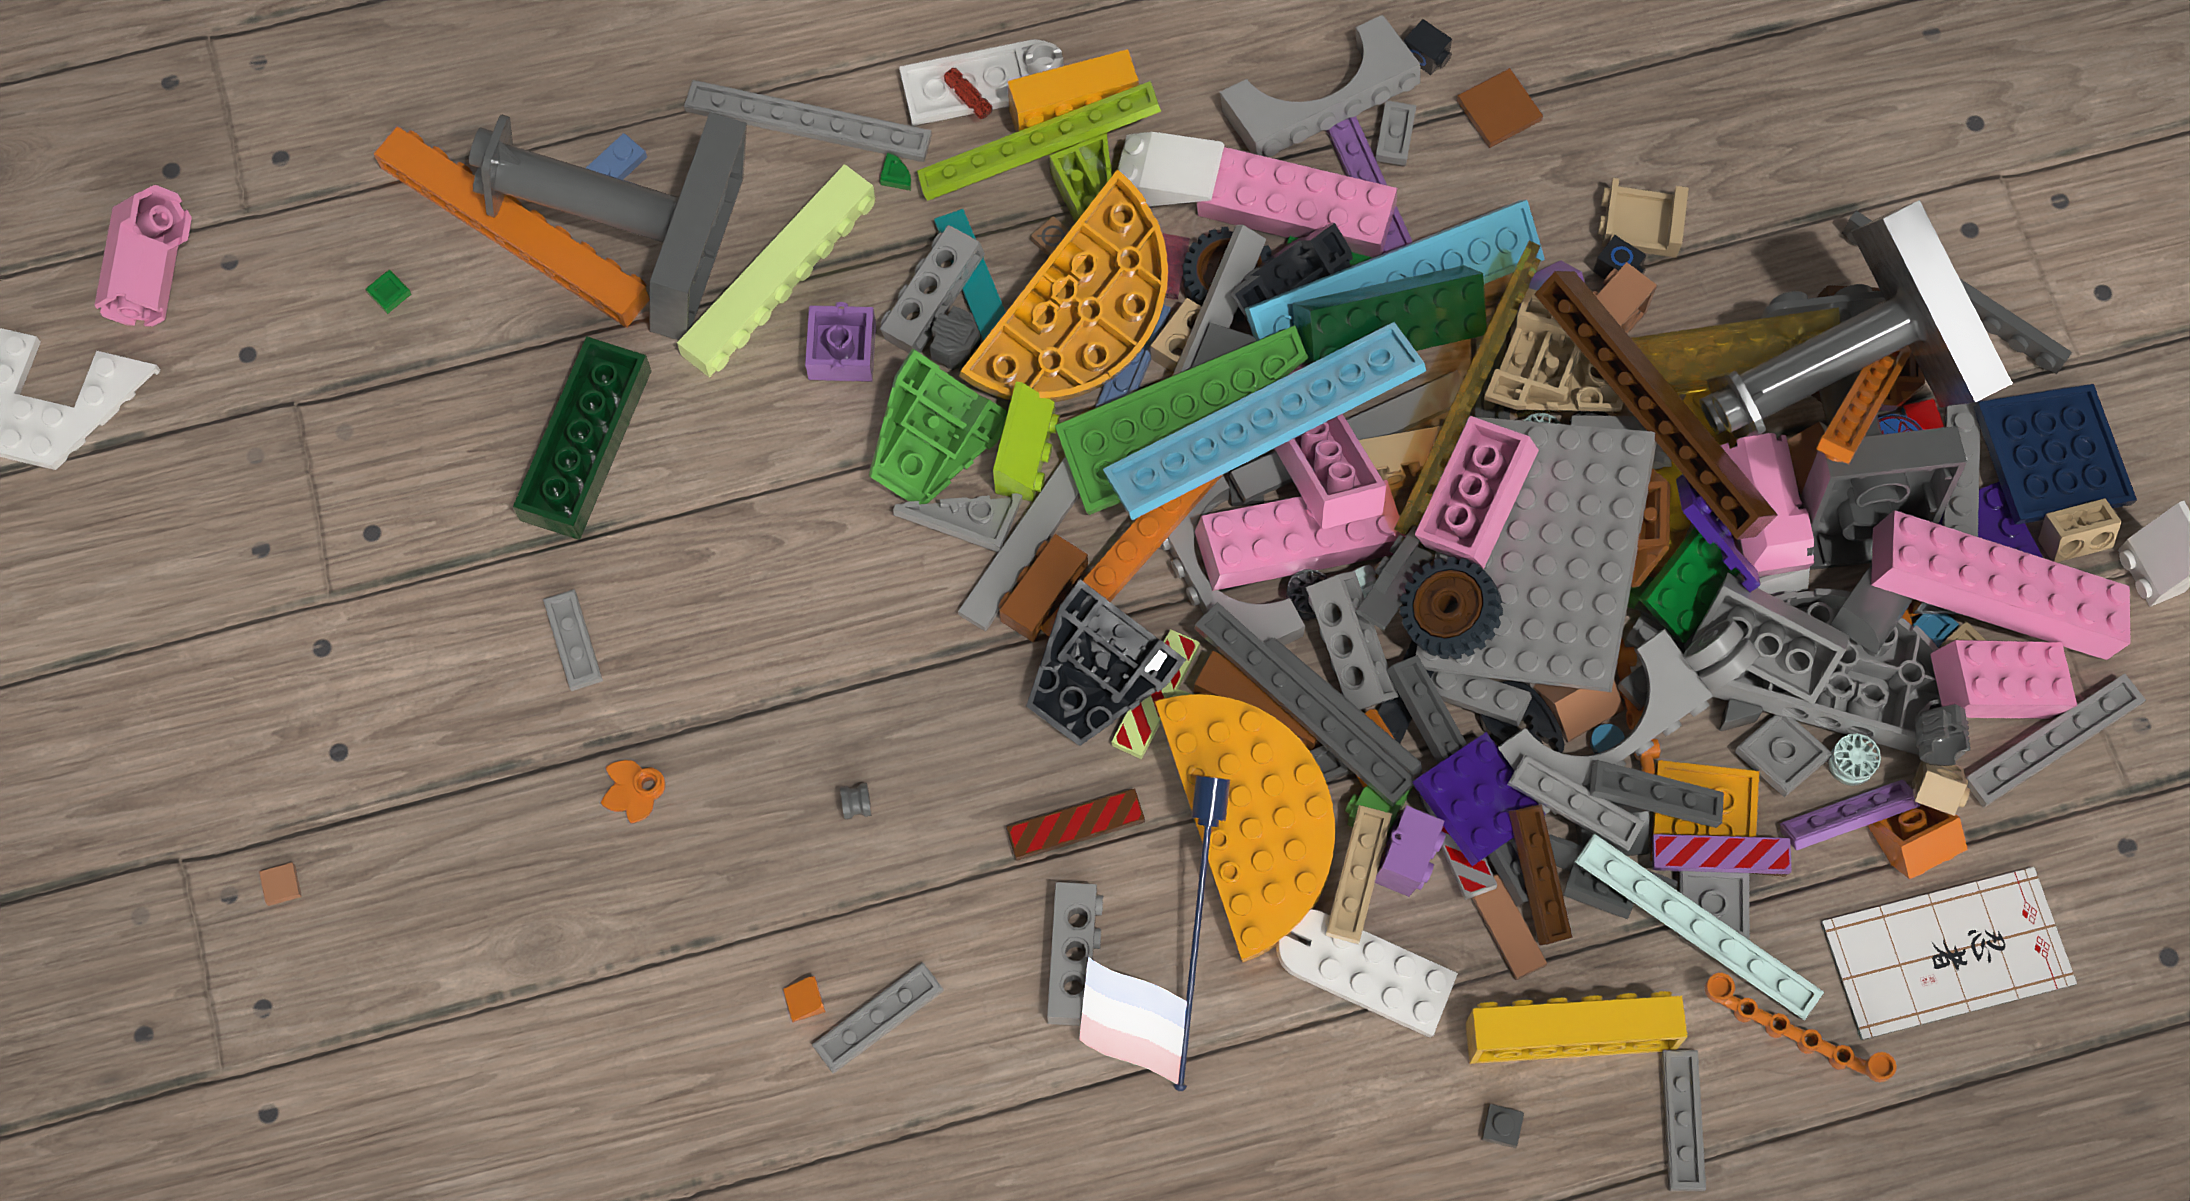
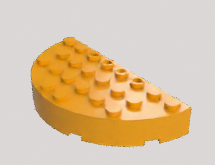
M1118 169L961 369L960 378L988 394L1007 400L1012 399L1015 383L1018 381L1039 392V398L1060 402L1088 394L1102 387L1124 371L1139 355L1159 320L1164 304L1168 281L1167 252L1159 223L1147 205L1146 199Z
M1182 695L1155 701L1191 811L1193 809L1196 776L1230 780L1226 821L1219 820L1218 827L1211 826L1208 861L1237 948L1244 963L1273 949L1282 938L1288 937L1308 912L1314 908L1322 894L1329 876L1335 844V818L1328 785L1320 767L1304 743L1287 726L1265 711L1239 700L1215 695ZM1194 818L1203 844L1205 826L1198 825V818Z

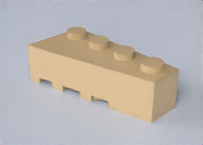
M1462 420L1443 426L1362 439L1359 442L1382 480L1388 481L1390 490L1393 492L1442 477L1458 443Z

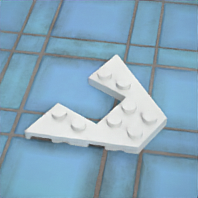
M0 328V457L56 470L67 460L71 452L78 450L86 442L85 438L97 426H103L119 411L122 403L131 400L136 395L134 392L153 374L157 375L160 372V369L155 364L96 351L75 407L23 396L20 393L41 341L36 336Z

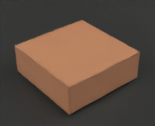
M293 863L259 871L265 903L268 906L302 897L296 866Z

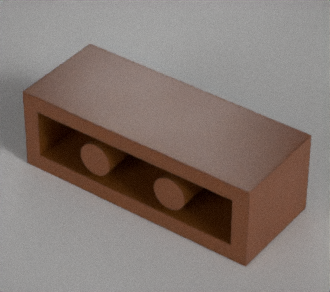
M1054 534L1049 542L1045 540L1040 545L1035 555L1037 557L1031 568L1026 566L1017 579L1018 586L1012 593L1008 591L998 606L1000 609V622L1032 642L1041 632L1040 628L1057 610L1088 566V554L1057 534Z

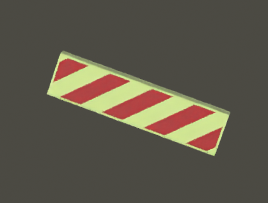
M1171 629L1164 643L1187 660L1165 688L1150 695L1133 710L1127 711L1111 742L1113 747L1140 759L1143 758L1161 723L1155 701L1170 698L1175 690L1179 689L1200 648V642Z

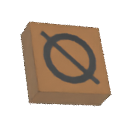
M1052 216L1031 235V241L1049 257L1069 230Z

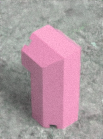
M153 185L112 208L94 304L97 309L101 307L100 314L103 317L124 325L135 326L136 320H145L144 326L151 327L165 320L178 245L188 240L192 219L188 210L184 211L179 204L182 200L177 193Z
M1774 433L1737 439V447L1731 449L1729 448V443L1721 445L1778 514L1756 537L1736 539L1734 537L1736 549L1757 569L1759 577L1809 569L1814 563V555L1807 556V548L1814 547V537L1807 510L1798 509L1802 502L1799 498L1786 435H1780L1778 439Z

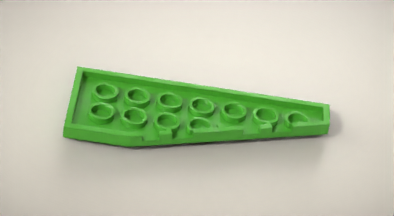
M1296 326L1287 328L1055 425L1088 515L1121 502L1108 482L1103 471L1104 468L1286 377L1307 360L1308 356Z

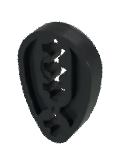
M1501 682L1530 692L1532 698L1521 721L1530 720V734L1540 743L1542 741L1546 744L1551 741L1554 742L1555 747L1553 750L1563 753L1565 744L1560 726L1553 712L1533 688L1522 682ZM1479 713L1482 729L1498 745L1520 731L1513 724Z

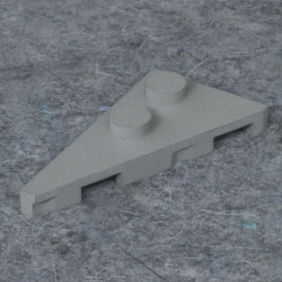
M1015 493L1012 494V498L990 499V495L979 496L975 499L967 497L940 499V503L919 504V501H909L904 504H895L893 513L897 517L999 552L1022 503V495Z

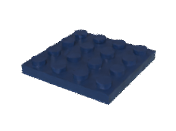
M2094 384L1980 401L1973 407L2015 525L2044 520L2047 513L2105 498L2112 508L2130 506L2137 501Z

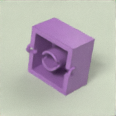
M838 302L835 306H809L805 360L809 380L873 382L876 320L873 307H848V304L844 302Z
M1406 805L1396 818L1386 845L1383 848L1385 852H1382L1375 883L1408 897L1416 889L1421 890L1424 883L1428 882L1434 868V864L1429 861L1434 858L1436 852L1440 851L1446 833L1441 831L1444 820Z

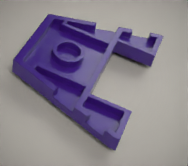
M1682 474L1676 479L1683 513L1709 544L1714 542L1721 549L1723 561L1729 569L1736 568L1744 576L1745 581L1742 584L1751 593L1761 585L1757 569L1736 549L1733 534Z

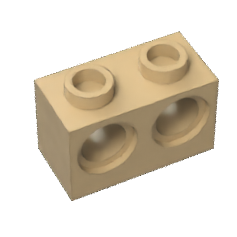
M1186 298L1151 344V359L1174 373L1181 355H1174L1170 351L1176 348L1184 350L1192 331L1189 327L1195 324L1202 308L1201 306Z
M2105 498L2047 513L2038 541L2050 559L2057 563L2113 548L2122 521Z
M1921 760L1912 781L1915 802L1954 816L1958 806L1962 808L1965 806L1970 794V789L1967 788L1968 780L1965 778L1963 767L1958 765H1929Z

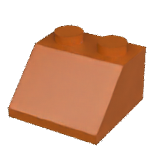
M1920 804L1917 808L1867 825L1890 864L1908 879L1922 875L1925 871L1945 861H1949L1956 855L1968 850L1960 817L1956 814L1953 816Z

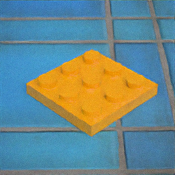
M1663 760L1657 761L1655 775L1724 792L1722 824L1714 828L1653 812L1652 836L1653 834L1756 837L1759 771ZM1651 841V857H1650V861H1652V841Z

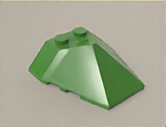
M911 349L895 375L869 477L908 502L919 501V504H928L951 484L950 480L964 468L968 469L974 463L973 460L998 442L1003 433L1008 411L990 399L980 396L941 370L939 365L915 349Z

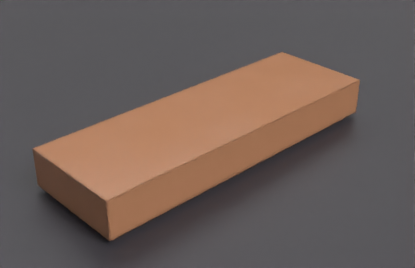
M1499 874L1494 876L1497 888L1472 897V900L1515 980H1519L1545 967L1547 962Z

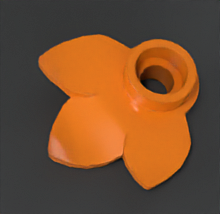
M632 760L617 761L608 765L606 770L616 784L603 797L601 801L602 806L614 812L626 811L630 823L646 819L653 810L654 800L659 798L665 790L666 783L662 773L654 768L642 769ZM654 781L655 785L651 790L643 789L645 782Z

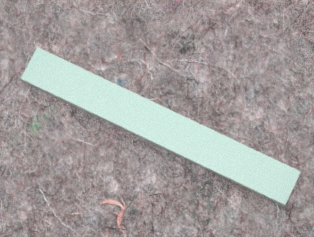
M1596 834L1592 835L1574 861L1803 1020L1807 1018L1824 992Z

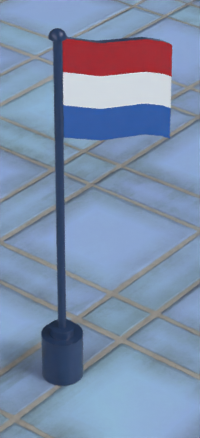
M1196 776L1192 817L1198 818V825L1205 827L1186 1001L1153 983L1111 971L1096 963L1090 957L1087 958L1079 1040L1104 1055L1150 1069L1174 1082L1173 1086L1177 1091H1184L1187 1088V1085L1184 1084L1211 826L1218 827L1219 820L1226 821L1230 788L1229 779Z

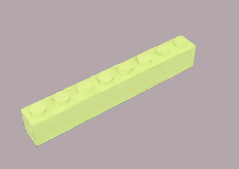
M844 164L677 342L681 356L709 378L715 371H721L727 365L729 356L737 348L740 349L746 345L758 325H764L769 320L772 310L779 303H784L790 297L792 289L800 280H806L812 273L813 266L821 258L825 259L832 252L837 240L841 236H847L853 229L854 222L862 214L866 215L872 209L875 203L873 185Z

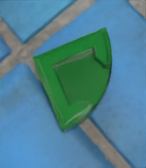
M887 153L880 177V184L911 191L912 181L908 168L899 157Z

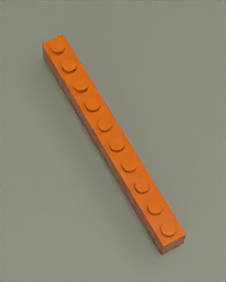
M397 126L375 151L374 155L381 169L624 327L628 328L649 302L647 285L640 277L635 274L627 275L621 271V267L614 260L608 257L604 260L596 255V251L589 244L583 241L579 244L561 226L553 227L548 224L545 217L534 209L528 211L522 207L521 202L516 197L506 194L497 216H488L484 195L473 192L475 177L473 172L462 162L455 164L449 160L447 154L437 146L431 148L426 145L424 140L414 131L409 130L407 133Z

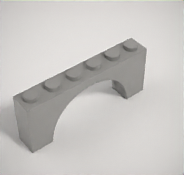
M1382 14L1356 27V47L1362 56V64L1355 77L1336 93L1313 101H1284L1262 93L1246 79L1220 91L1221 108L1225 117L1252 154L1271 157L1291 145L1303 142L1306 138L1316 133L1332 128L1341 121L1359 115L1366 109L1382 104L1391 97L1413 89L1416 85L1420 84V63Z
M1222 476L1161 544V547L1164 551L1169 549L1174 559L1171 561L1174 572L1179 579L1184 577L1188 588H1186L1188 598L1193 606L1199 605L1203 616L1218 602L1264 644L1271 637L1276 638L1283 645L1289 644L1303 637L1305 625L1290 598L1270 604H1251L1235 600L1219 590L1212 591L1210 582L1198 565L1194 541L1196 537L1195 530L1202 515L1209 514L1214 508L1229 499L1230 487L1224 476Z
M1664 629L1634 649L1640 658L1646 675V702L1637 725L1620 743L1596 754L1582 756L1567 755L1544 746L1526 728H1523L1497 747L1514 771L1524 754H1527L1590 790L1592 765L1597 760L1624 767L1626 765L1623 760L1633 752L1639 756L1654 745L1651 739L1661 732L1666 737L1682 726L1679 720L1688 713H1691L1694 717L1710 706L1707 700L1713 695L1699 678L1696 671L1683 658L1682 652ZM1542 805L1545 814L1549 811H1552L1554 815L1557 814L1555 811Z

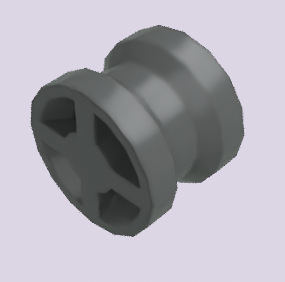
M862 783L857 788L840 787L845 820L852 819L854 815L862 814L864 817L872 816L867 783Z

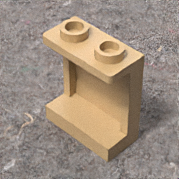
M1613 178L1610 188L1604 187L1601 206L1606 207V215L1600 216L1598 234L1603 235L1601 247H1606L1612 237L1616 235L1643 253L1677 258L1683 241L1689 188L1676 186L1673 194L1619 187V178Z

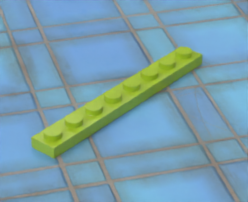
M1151 81L919 169L917 173L926 200L929 201L1159 113L1161 108Z

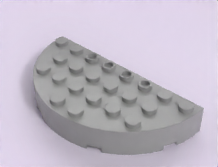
M1824 588L1798 593L1791 591L1775 597L1830 625L1852 592ZM1901 617L1877 654L1849 637L1844 655L1814 705L1748 670L1725 686L1710 692L1713 697L1727 701L1735 699L1758 705L1763 708L1762 711L1846 735L1862 734L1868 736L1875 743L1919 755L1920 750L1916 748L1915 721L1920 716V711L1942 707L1930 655L1939 648L1917 625L1913 627ZM1966 752L1958 753L1956 755L1955 761H1957Z

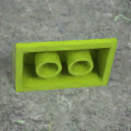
M1018 381L1015 383L993 467L995 494L1012 497V494L1018 493L1022 495V500L1033 502L1036 491L1041 492L1044 485L1045 473H1042L1041 470L1043 462L1049 463L1053 444L1048 442L1051 433H1057L1055 425L1059 424L1060 415L1055 413L1054 401L1039 398V392Z

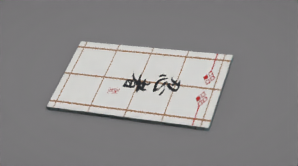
M2034 867L1821 922L1861 1041L2077 984Z

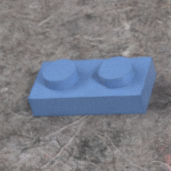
M623 133L591 162L586 169L623 180L647 158L645 150Z

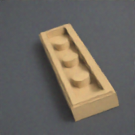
M1359 805L1326 936L1359 944L1392 816L1391 813Z

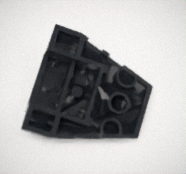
M1330 223L1315 230L1307 237L1296 239L1244 276V282L1239 284L1232 292V296L1248 321L1244 308L1351 267L1350 260H1353L1351 249L1336 223Z
M1079 579L1059 606L1026 707L1078 746H1081L1113 724L1114 720L1124 713L1139 706L1140 702L1150 695L1165 688L1187 659Z

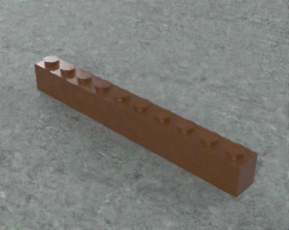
M1554 271L1534 295L1647 431L1655 432L1657 444L1736 539L1756 537L1778 516L1775 510L1575 271Z

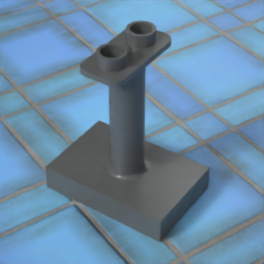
M709 112L680 197L515 147L513 146L510 117L501 114L494 131L480 127L474 137L469 156V164L477 167L473 182V192L484 195L488 216H497L505 194L662 242L663 245L650 279V332L680 340L693 326L744 179L747 123Z
M1920 200L1891 211L1851 231L1885 301L1740 375L1736 371H1732L1707 379V385L1711 394L1701 398L1699 402L1706 420L1716 434L1728 430L1735 438L1757 436L1766 431L1763 419L1906 346H1909L1939 407L1977 402L2012 384Z
M1864 284L1847 286L1839 290L1834 296L1808 299L1807 294L1799 291L1783 293L1775 297L1769 306L1764 309L1757 329L1758 337L1764 343L1792 340L1807 341L1885 301V298L1881 291H1872L1870 286ZM1862 369L1819 391L1827 426L1830 425ZM1876 415L1849 464L1843 461H1832L1823 452L1818 450L1800 497L1802 505L1798 508L1807 510L1814 537V547L1807 548V556L1814 555V563L1810 570L1872 563L1873 528L1894 510L1938 524L1967 464L1958 427L1882 435L1879 419Z

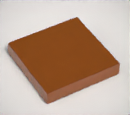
M1511 68L1459 94L1456 100L1489 148L1541 122L1543 119L1542 113Z

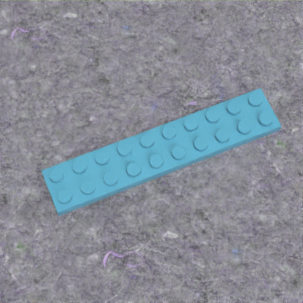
M1519 200L1244 309L1256 341H1259L1294 326V302L1463 265L1482 272L1484 284L1541 262L1545 258L1528 201Z
M1393 322L1104 468V474L1130 518L1134 520L1426 372L1425 363L1396 323Z

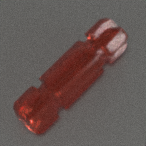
M951 68L944 74L945 83L951 89H955L954 92L969 108L974 109L973 112L980 119H985L993 111L992 104L986 98L981 97L982 94L967 78L962 77L963 74L957 68Z

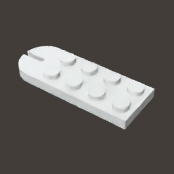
M1028 40L900 66L899 69L912 126L1009 107L1007 81L1064 65L1062 51L1055 44L1042 40Z
M1310 910L1304 919L1291 931L1292 934L1304 938L1309 946L1287 936L1277 943L1278 959L1284 969L1291 975L1429 1038L1435 1033L1458 974L1366 931H1362L1359 944L1326 936L1330 915L1317 910Z

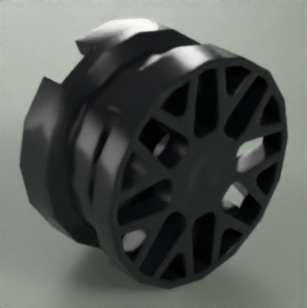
M1306 569L1299 571L1288 582L1286 599H1291L1302 620L1310 621V619L1317 618L1309 604V594L1306 587L1323 581L1320 579L1321 576L1325 578L1324 580L1328 579L1325 574L1318 570Z

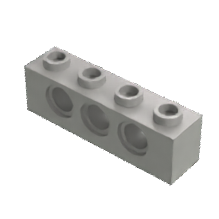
M950 225L946 227L943 233H939L935 237L931 252L926 259L923 258L918 263L914 278L909 285L903 286L898 295V302L892 311H887L882 318L880 330L886 341L910 353L911 349L921 353L933 335L932 326H934V321H936L940 313L946 315L984 257L985 253L979 241ZM946 260L954 261L950 267H940ZM937 286L933 293H923L927 287ZM920 312L916 319H906L910 313Z
M1355 571L1338 574L1306 587L1309 594V604L1315 612L1320 625V636L1326 643L1331 657V667L1334 673L1337 674L1342 689L1341 694L1359 710L1399 697L1396 687L1386 671L1389 667L1374 624L1356 613L1365 598ZM1337 605L1341 610V617L1337 614ZM1348 637L1352 642V648L1348 645ZM1359 669L1363 673V680L1359 677Z
M1056 882L1047 1014L1048 1024L1080 1026L1084 988L1079 994L1070 995L1064 990V987L1070 981H1078L1084 987L1087 958L1090 957L1093 960L1094 949H1100L1101 928H1095L1096 915L1102 916L1103 895H1097V884ZM1075 914H1081L1087 918V923L1079 928L1071 926L1068 921ZM1074 947L1081 948L1085 952L1084 958L1079 961L1070 960L1066 954Z

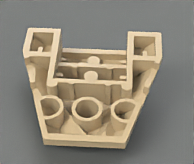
M1528 288L1517 314L1516 330L1500 369H1495L1484 400L1516 410L1621 412L1624 402L1534 295L1537 290Z

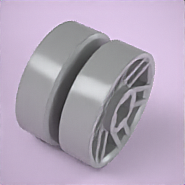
M1732 618L1726 619L1707 630L1683 654V658L1694 671L1701 670L1699 678L1710 691L1719 689L1733 681L1746 671L1759 656V651L1748 638L1741 639L1744 632Z

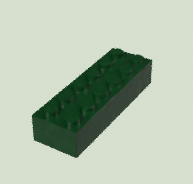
M1465 265L1293 303L1294 326L1298 330L1308 359L1299 365L1302 368L1393 322L1396 323L1415 351L1487 335L1484 276L1482 272Z
M586 336L514 502L513 509L520 521L577 540L581 539L652 372L646 355Z

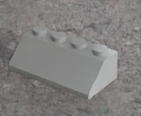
M1727 573L1707 609L1692 642L1716 624L1732 618L1744 632L1741 639L1748 638L1759 651L1758 658L1747 670L1814 705L1844 655L1849 635L1759 588L1750 593L1743 586V580Z

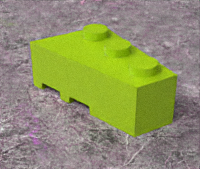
M1107 132L1049 155L1050 173L1075 223L1112 177Z

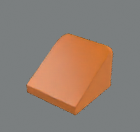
M815 975L783 989L792 1022L825 1013Z

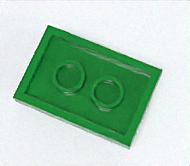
M1694 527L1645 589L1639 600L1678 642L1686 643L1700 625L1727 573L1737 577L1740 572L1736 568L1730 570L1723 561L1721 549L1714 542L1709 544L1697 528Z

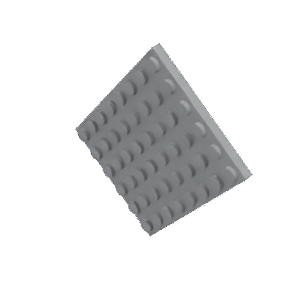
M1470 416L1462 417L1459 438ZM1475 417L1530 436L1539 450L1483 569L1492 578L1501 595L1503 602L1501 603L1503 615L1499 616L1501 624L1499 629L1494 628V638L1492 640L1487 638L1484 641L1487 646L1482 650L1478 647L1475 648V654L1469 657L1466 654H1462V659H1454L1449 656V659H1441L1438 655H1430L1419 646H1417L1416 655H1418L1423 666L1428 671L1612 692L1638 550V539L1647 500L1648 484L1651 478L1657 445L1655 432ZM1436 551L1434 560L1442 558L1446 562L1450 556ZM1458 603L1450 604L1446 608L1445 613L1455 611Z

